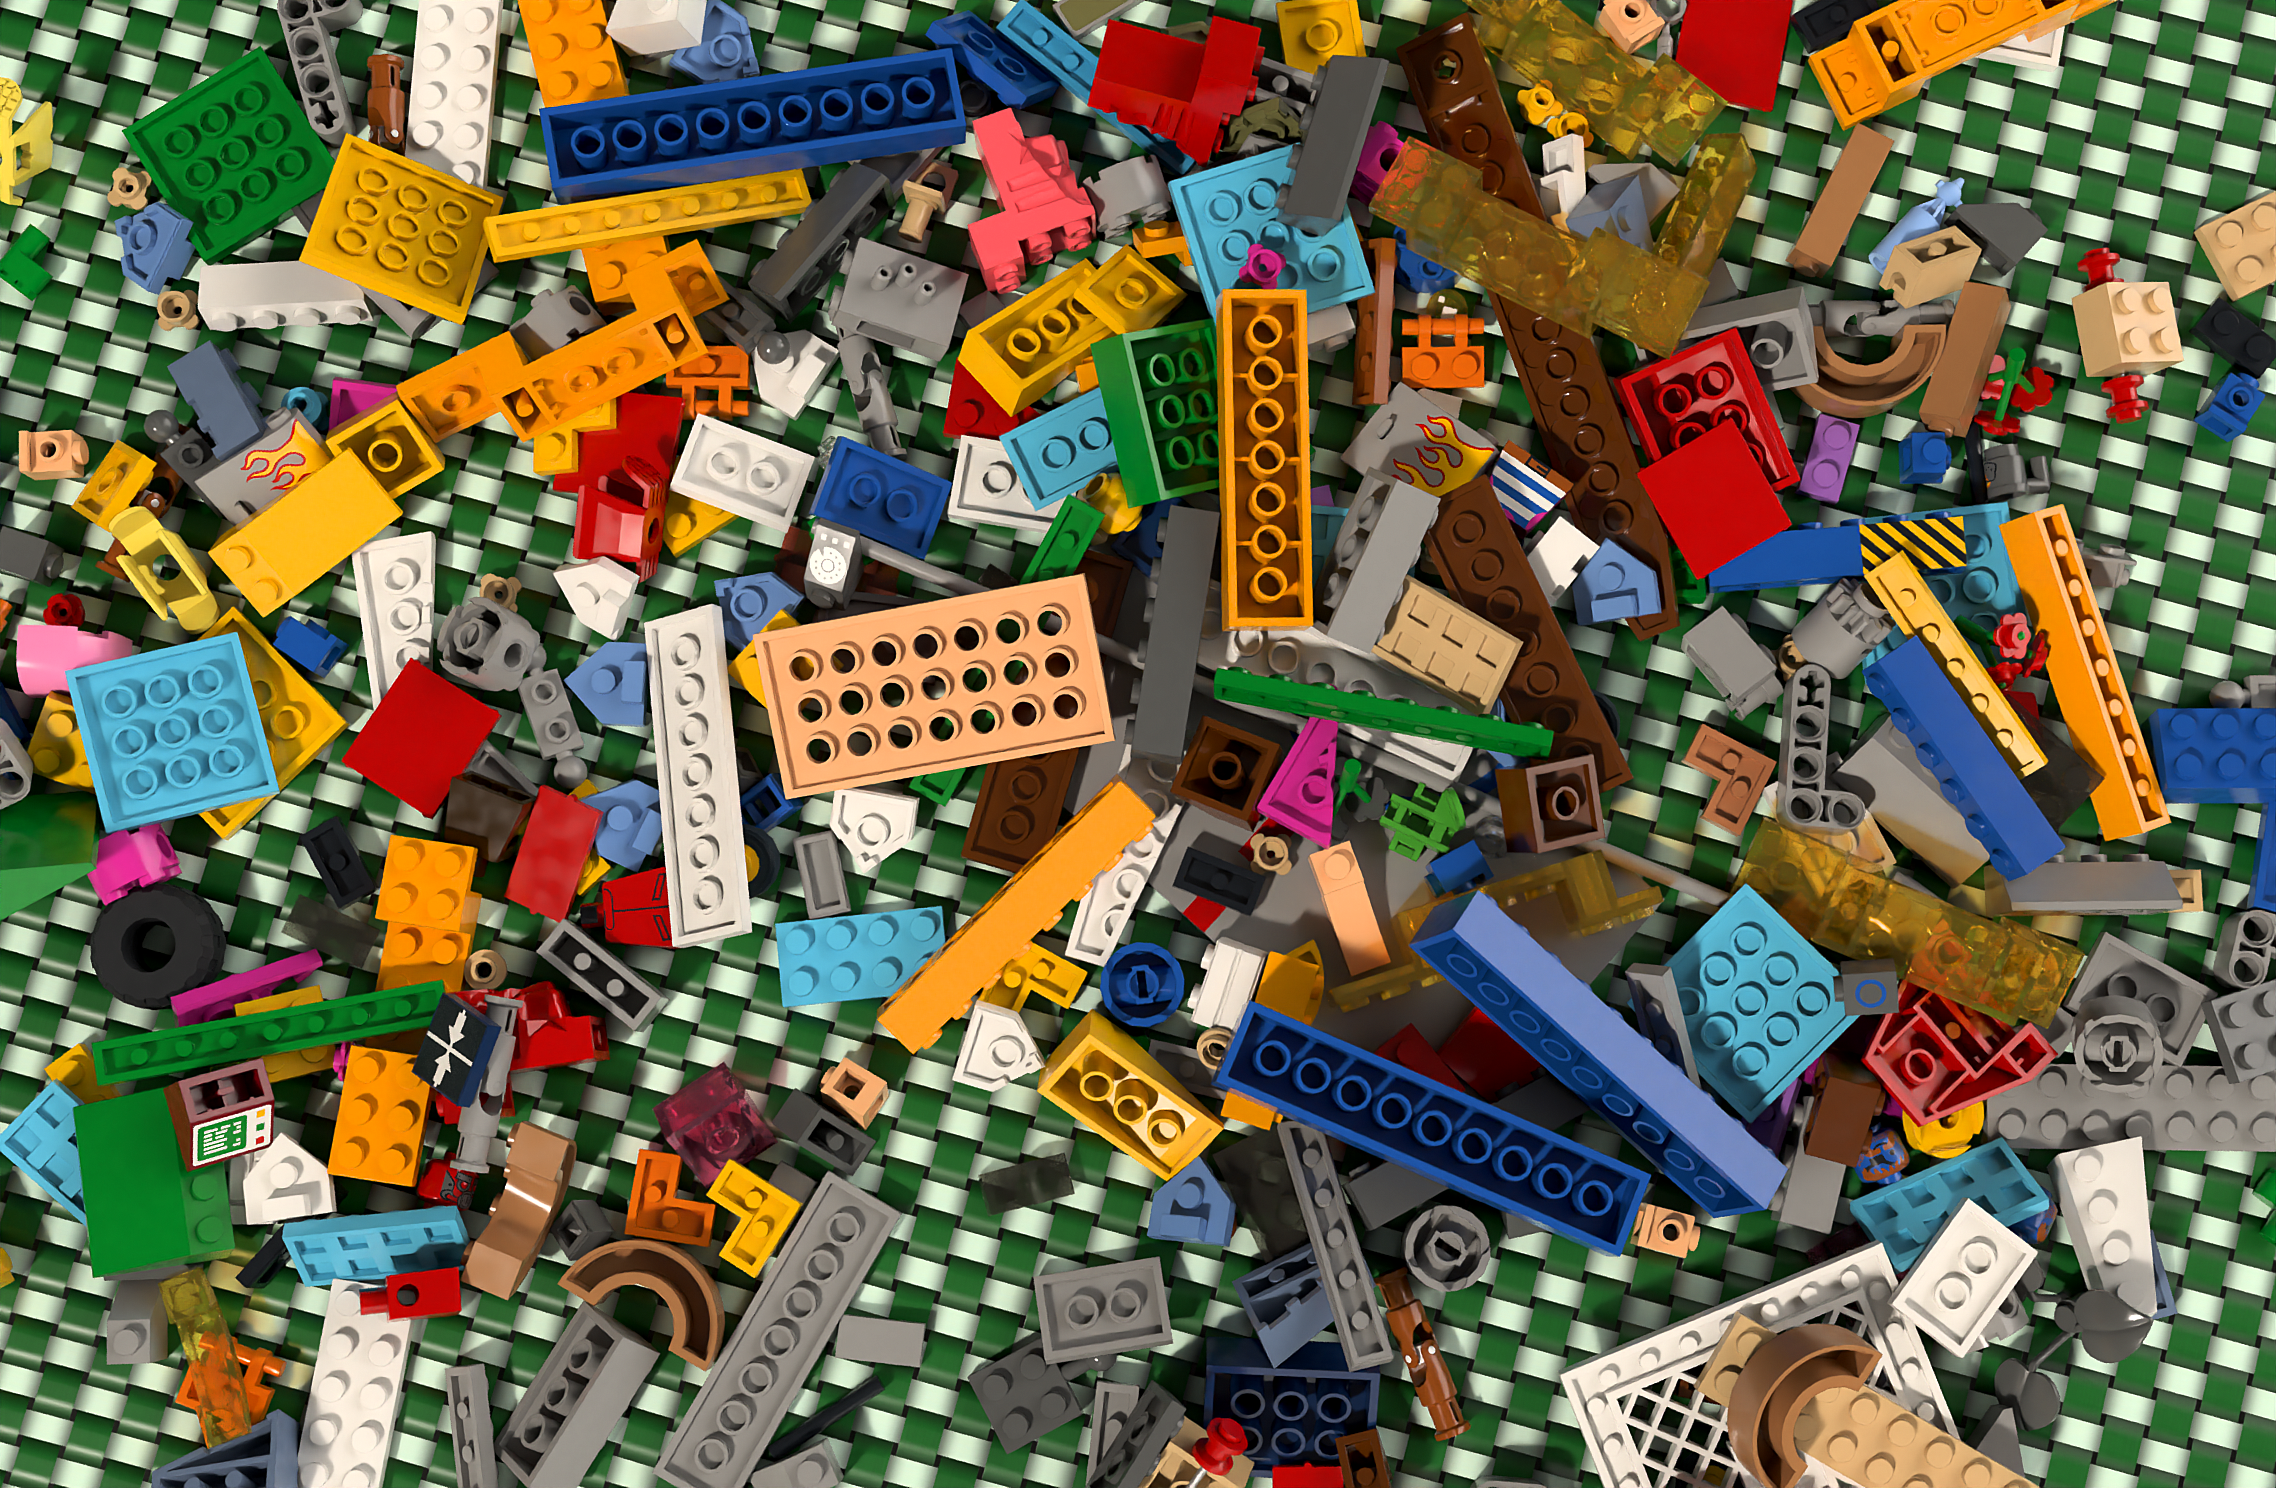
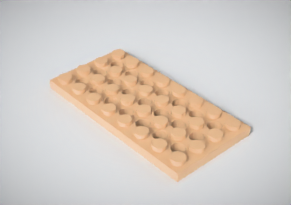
M1085 573L753 634L786 799L1115 741L1116 739ZM1054 611L1061 617L1062 628L1057 634L1049 635L1040 629L1038 621L1043 612ZM1010 618L1019 624L1021 633L1016 641L1006 642L999 637L997 627L1002 619ZM970 626L977 631L979 643L976 648L966 650L958 645L956 634L960 627ZM920 634H930L936 639L938 649L934 656L923 657L916 651L915 641ZM887 641L895 647L896 659L892 664L884 665L876 660L874 648L878 642ZM838 649H847L853 653L855 666L850 672H842L835 667L833 656ZM1059 652L1067 656L1070 661V669L1067 674L1055 676L1049 672L1046 662L1050 654ZM805 656L813 662L814 673L810 679L803 680L794 674L792 665L797 657ZM1019 660L1026 664L1029 674L1025 682L1013 683L1006 677L1005 668L1008 662ZM979 668L984 671L987 676V684L983 690L973 691L966 686L964 675L968 669ZM936 675L944 680L946 691L942 697L931 698L924 692L923 682L927 676ZM887 683H897L903 688L905 697L902 704L892 706L885 702L882 690ZM854 690L860 693L864 702L860 712L850 713L843 708L841 698L845 691ZM1069 694L1076 699L1078 710L1074 716L1062 717L1056 712L1054 702L1059 695ZM805 698H815L821 703L823 712L818 720H808L803 716L801 703ZM1019 702H1029L1035 707L1037 715L1033 723L1023 725L1016 721L1013 709ZM986 709L994 715L995 726L991 731L981 732L974 727L972 716L976 710ZM943 716L951 720L954 726L951 738L939 739L932 733L931 724L934 718ZM904 724L911 729L913 739L909 746L900 747L893 743L890 732L894 725ZM861 731L870 737L872 747L868 753L858 754L852 750L850 746L852 733ZM823 739L829 744L831 754L828 760L817 761L812 758L809 753V745L812 740Z

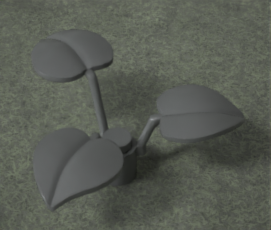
M2036 1258L2033 1259L2018 1280L2014 1289L2021 1303L2025 1301L2026 1297L2033 1302H2056L2054 1319L2063 1332L2029 1363L2028 1367L2016 1358L2005 1360L1997 1369L1994 1379L1998 1403L2013 1409L2015 1425L2026 1432L2046 1427L2055 1420L2060 1411L2061 1401L2057 1387L2047 1375L2036 1371L2038 1366L2063 1342L2075 1335V1333L2082 1332V1345L2091 1357L2103 1363H2116L2127 1358L2140 1347L2154 1321L2152 1317L2135 1310L2118 1296L2104 1290H2082L2070 1297H2067L2062 1291L2057 1294L2036 1293L2035 1290L2044 1283V1274Z

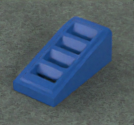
M770 773L740 797L741 811L746 809L756 823L755 827L763 829L766 833L804 806L799 797L785 798L781 773ZM772 790L782 806L777 804L769 791ZM759 798L770 813L768 817H765L755 802ZM741 812L742 824H749Z

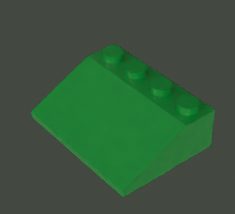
M1213 318L1124 333L1090 344L1121 479L1126 492L1128 508L1219 488L1217 333Z
M78 791L29 795L18 802L0 809V921L97 868L101 811L95 794Z
M166 1087L75 1106L72 1109L93 1278L228 1258L235 1249L224 1162L187 1172L163 1091Z

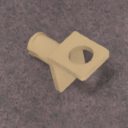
M930 162L913 182L904 180L902 187L906 203H909L901 228L898 230L900 237L913 243H922L932 211L945 215L959 177L957 170ZM930 174L941 175L946 181L944 190L940 192L922 186L925 177Z

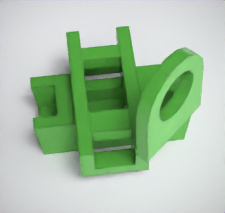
M1420 782L1410 801L1392 793L1391 802L1384 816L1382 815L1379 820L1381 826L1395 832L1388 849L1417 862L1424 846L1441 855L1448 854L1450 849L1448 845L1454 833L1463 830L1466 826L1464 811L1453 787L1445 789L1441 796L1425 790V784ZM1412 812L1415 813V814H1417V815H1419V816H1421V817H1423V818H1425V819H1427L1428 821H1426V820H1424V819H1422V818H1420V817H1418V816L1412 814ZM1398 842H1400V843H1402V844H1404V845H1406V846H1408V847H1410V848H1407V847H1405V846L1399 844Z

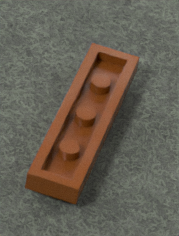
M1381 237L1360 241L1375 293L1357 299L1352 405L1357 406L1388 404V394L1391 390L1389 366L1390 353L1393 349L1391 327L1392 312L1395 308L1393 287L1394 271L1397 267V255L1395 254L1396 239Z

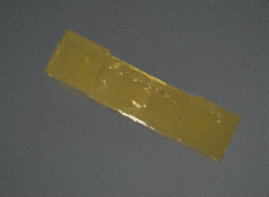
M196 1268L158 1283L169 1323L177 1325L200 1405L195 1407L207 1449L252 1433L247 1393L237 1353L220 1305L203 1269Z

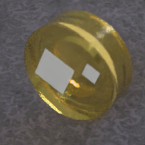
M1443 289L1434 293L1426 306V314H1430L1431 319L1454 318V314H1467L1468 312L1464 297L1451 289Z

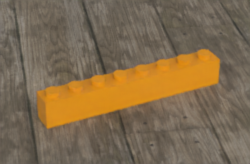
M2060 504L2033 512L1998 525L2035 635L2038 632L2044 633V647L2048 648L2047 662L2045 664L2105 841L2145 833L2171 823L2064 505Z
M1116 774L877 1009V1020L912 1054L921 1046L925 1050L930 1048L942 1035L943 1031L940 1028L951 1017L957 1020L968 1011L973 1004V1001L970 999L981 988L985 991L990 989L1001 978L1003 972L1000 969L1011 958L1015 961L1022 958L1033 945L1031 939L1042 928L1048 931L1057 924L1063 916L1061 909L1071 899L1075 902L1082 899L1094 885L1091 880L1102 869L1108 872L1119 863L1124 856L1121 850L1132 840L1136 843L1141 841L1152 830L1154 824L1151 821L1156 817L1152 808Z

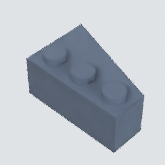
M1634 175L1594 185L1565 221L1608 330L1652 321L1666 303L1639 176Z
M209 340L167 366L186 403L189 406L192 405L200 418L197 420L200 429L204 433L208 432L215 442L216 446L212 448V451L218 460L223 462L263 437L264 431L268 427L265 421L270 415L263 417L257 407L262 402L259 395L248 381L242 383L236 371L241 369L228 348L221 350Z
M1311 1243L1232 1281L1247 1316L1274 1369L1334 1321ZM1364 1259L1372 1288H1375L1376 1284Z
M277 1409L267 1414V1419L245 1430L239 1428L229 1433V1438L207 1449L201 1447L152 1471L151 1488H297L300 1423Z

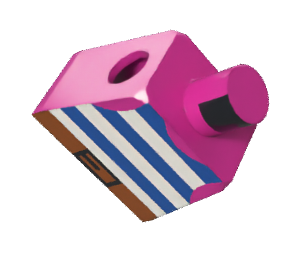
M1510 440L1507 441L1488 478L1516 536L1524 539L1565 498L1574 485Z

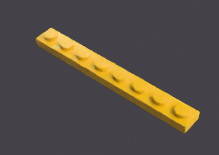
M802 168L490 216L485 217L483 226L493 261L498 263L800 214L805 212L812 200Z

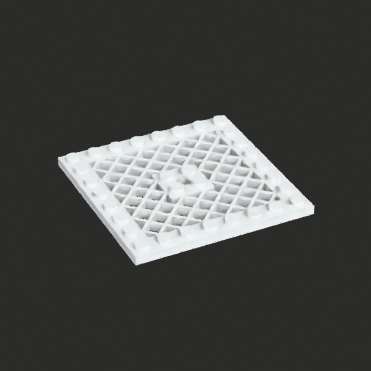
M1878 1240L1558 1370V1375L1603 1487L1652 1488L1643 1466L1645 1464L1660 1471L1653 1488H1666L1670 1476L1688 1482L1686 1488H1732L1737 1475H1739L1744 1488H1765L1739 1462L1732 1449L1730 1440L1726 1442L1732 1458L1715 1451L1722 1432H1728L1726 1423L1727 1407L1721 1405L1716 1418L1698 1411L1705 1395L1696 1389L1688 1406L1670 1399L1679 1378L1695 1384L1698 1377L1685 1371L1708 1362L1737 1311L1774 1333L1809 1325L1805 1321L1825 1313L1822 1324L1834 1325L1840 1312L1857 1319L1852 1332L1862 1338L1867 1329L1873 1347L1883 1354L1864 1382V1385L1961 1440L1915 1324L1887 1303L1899 1284L1883 1244ZM1855 1301L1859 1312L1844 1305ZM1882 1369L1891 1392L1875 1386ZM1666 1379L1660 1394L1644 1388ZM1626 1395L1620 1409L1617 1399ZM1638 1395L1656 1402L1648 1423L1630 1415ZM1666 1407L1684 1414L1676 1434L1658 1427ZM1694 1419L1712 1425L1704 1446L1686 1439ZM1627 1424L1644 1430L1637 1448ZM1654 1435L1672 1442L1664 1463L1646 1455ZM1683 1447L1700 1454L1692 1474L1674 1467ZM1796 1448L1798 1456L1808 1467L1794 1488H1840L1836 1478L1852 1484L1851 1488H1865ZM1711 1459L1728 1466L1720 1486L1703 1479Z

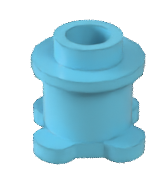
M297 387L284 395L281 407H286L288 410L296 407L301 411V408L306 406L302 414L313 427L320 432L328 431L329 417L327 416L326 407L329 400L323 393L315 392L307 387Z

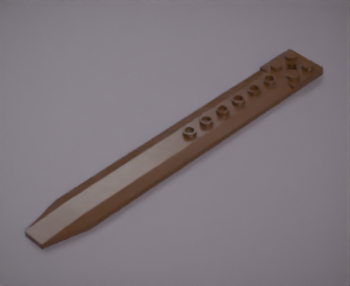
M1465 12L1397 47L1396 51L1456 211L1465 217L1472 230L1475 243L1472 251L1552 467L1554 471L1574 484L1565 496V501L1575 528L1599 547L1606 537L1611 538L1628 553L1656 571L1662 613L1625 619L1638 640L1644 641L1680 626L1670 540L1661 517L1635 474L1642 468L1504 105L1499 91V84L1472 14ZM1446 58L1452 63L1456 62V69L1450 78L1445 75L1440 76L1439 71L1444 68L1443 61Z

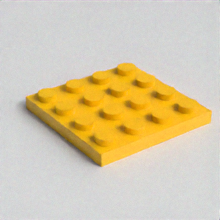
M346 133L299 261L462 325L489 246L483 222L485 217L499 215L504 198L472 184L468 185L467 182Z
M233 606L198 640L238 632L278 787L281 791L350 724L239 609ZM276 795L199 813V815L222 839L229 840Z

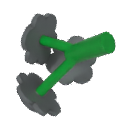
M1336 756L1332 839L1336 841H1342L1349 830L1348 825L1341 822L1342 819L1337 814L1347 793L1354 792L1346 798L1345 807L1349 812L1353 813L1354 818L1358 822H1363L1367 818L1371 820L1380 819L1386 810L1384 804L1388 803L1391 798L1390 792L1385 789L1384 781L1379 777H1373L1366 783L1362 781L1357 783L1361 764L1356 759L1348 760L1344 756Z

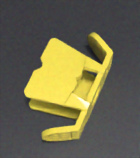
M0 77V158L2 157V164L0 165V201L10 205L22 206L23 199L13 195V187L49 169L52 164V104L45 101L12 135V118L20 107L23 96L16 82L9 78ZM21 145L20 149L23 151L21 155L22 167L16 172V147Z
M131 507L116 515L109 524V530L114 537L121 541L131 555H119L116 559L136 589L163 621L168 619L167 603L187 633L199 634L212 627L220 616L221 608L216 597L207 586L205 569L182 538L173 530H166L156 516L146 507ZM168 554L176 559L181 566L180 573L176 578L163 580L154 573L153 563L158 556Z

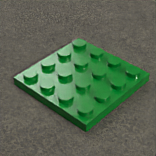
M261 46L122 130L167 204L194 222L188 237L208 266L215 264L293 216L294 213L291 209L296 205H300L322 189L325 191L335 164L334 158L321 138L312 129L304 111Z

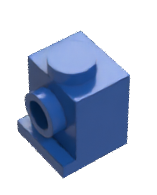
M2230 373L2218 381L2193 420L2224 441L2229 442L2244 433L2248 427V422L2266 395L2257 390L2260 386L2259 382L2252 376L2245 373H2238L2237 375ZM2234 401L2238 402V403L2241 404L2242 406L2236 405V404L2234 403Z
M1911 432L1898 444L1900 484H1941L1943 482V475L1951 465V448L1945 444V432Z
M292 616L287 617L280 624L276 632L278 638L273 643L278 649L323 678L328 675L349 646L310 618L306 624H303Z
M1473 839L1429 863L1425 867L1429 874L1424 876V879L1436 899L1451 891L1454 897L1457 898L1477 887L1474 878L1479 877L1483 884L1493 878L1494 874Z

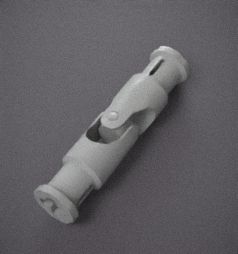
M1822 300L1819 304H1808L1813 326H1822L1825 337H1868L1873 335L1893 337L1904 325L1946 324L1947 334L1954 314V305L1951 300H1943L1940 304H1918L1907 309L1896 300L1881 302L1870 300ZM1855 314L1857 325L1847 324V319Z
M832 309L828 311L830 321L833 320L835 310ZM836 327L840 340L837 348L849 382L863 434L868 435L872 449L904 461L908 456L906 449L901 447L896 426L898 425V419L883 376L874 340Z
M486 994L484 997V1001L487 1003L485 1016L502 1028L470 1108L462 1107L457 1128L461 1133L456 1159L451 1160L450 1163L451 1168L478 1173L489 1172L490 1166L486 1164L491 1138L496 1137L507 1074L510 1070L516 1037L512 1034L517 1009L523 1006V1001ZM485 1092L489 1094V1098L481 1107L479 1093Z

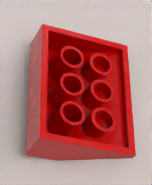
M1736 327L1655 359L1612 379L1649 465L1718 425L1723 419L1732 417L1774 492L1801 480Z

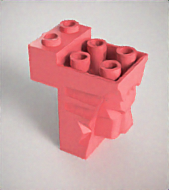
M1011 107L972 121L976 148L1001 213L968 224L967 226L972 251L986 288L991 293L998 291L999 294L1012 292L1021 286L1020 282L1027 280L1025 264L1029 262L1031 265L1043 264L1051 260L1054 253L1068 249L1070 252L1084 249L1091 244V240L1097 238L1095 210L1084 187L1077 188L1075 172L1069 166L1068 150L1065 141L1056 140L1050 134L1024 138L1020 124L1016 122Z

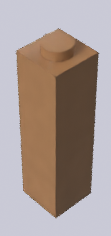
M1857 123L1851 131L1785 261L1793 264V268L1798 273L1808 277L1817 276L1822 278L1830 269L1894 140L1860 123Z
M1965 281L1945 337L1941 357L1933 371L1919 410L1925 430L1929 432H1945V438H1950L1952 435L1966 438L2011 309L2005 287Z

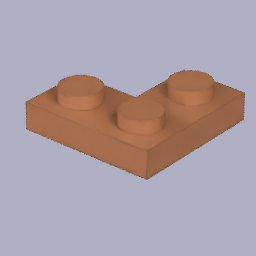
M1703 723L1699 725L1681 761L1718 781L1699 818L1736 837L1741 835L1777 763Z

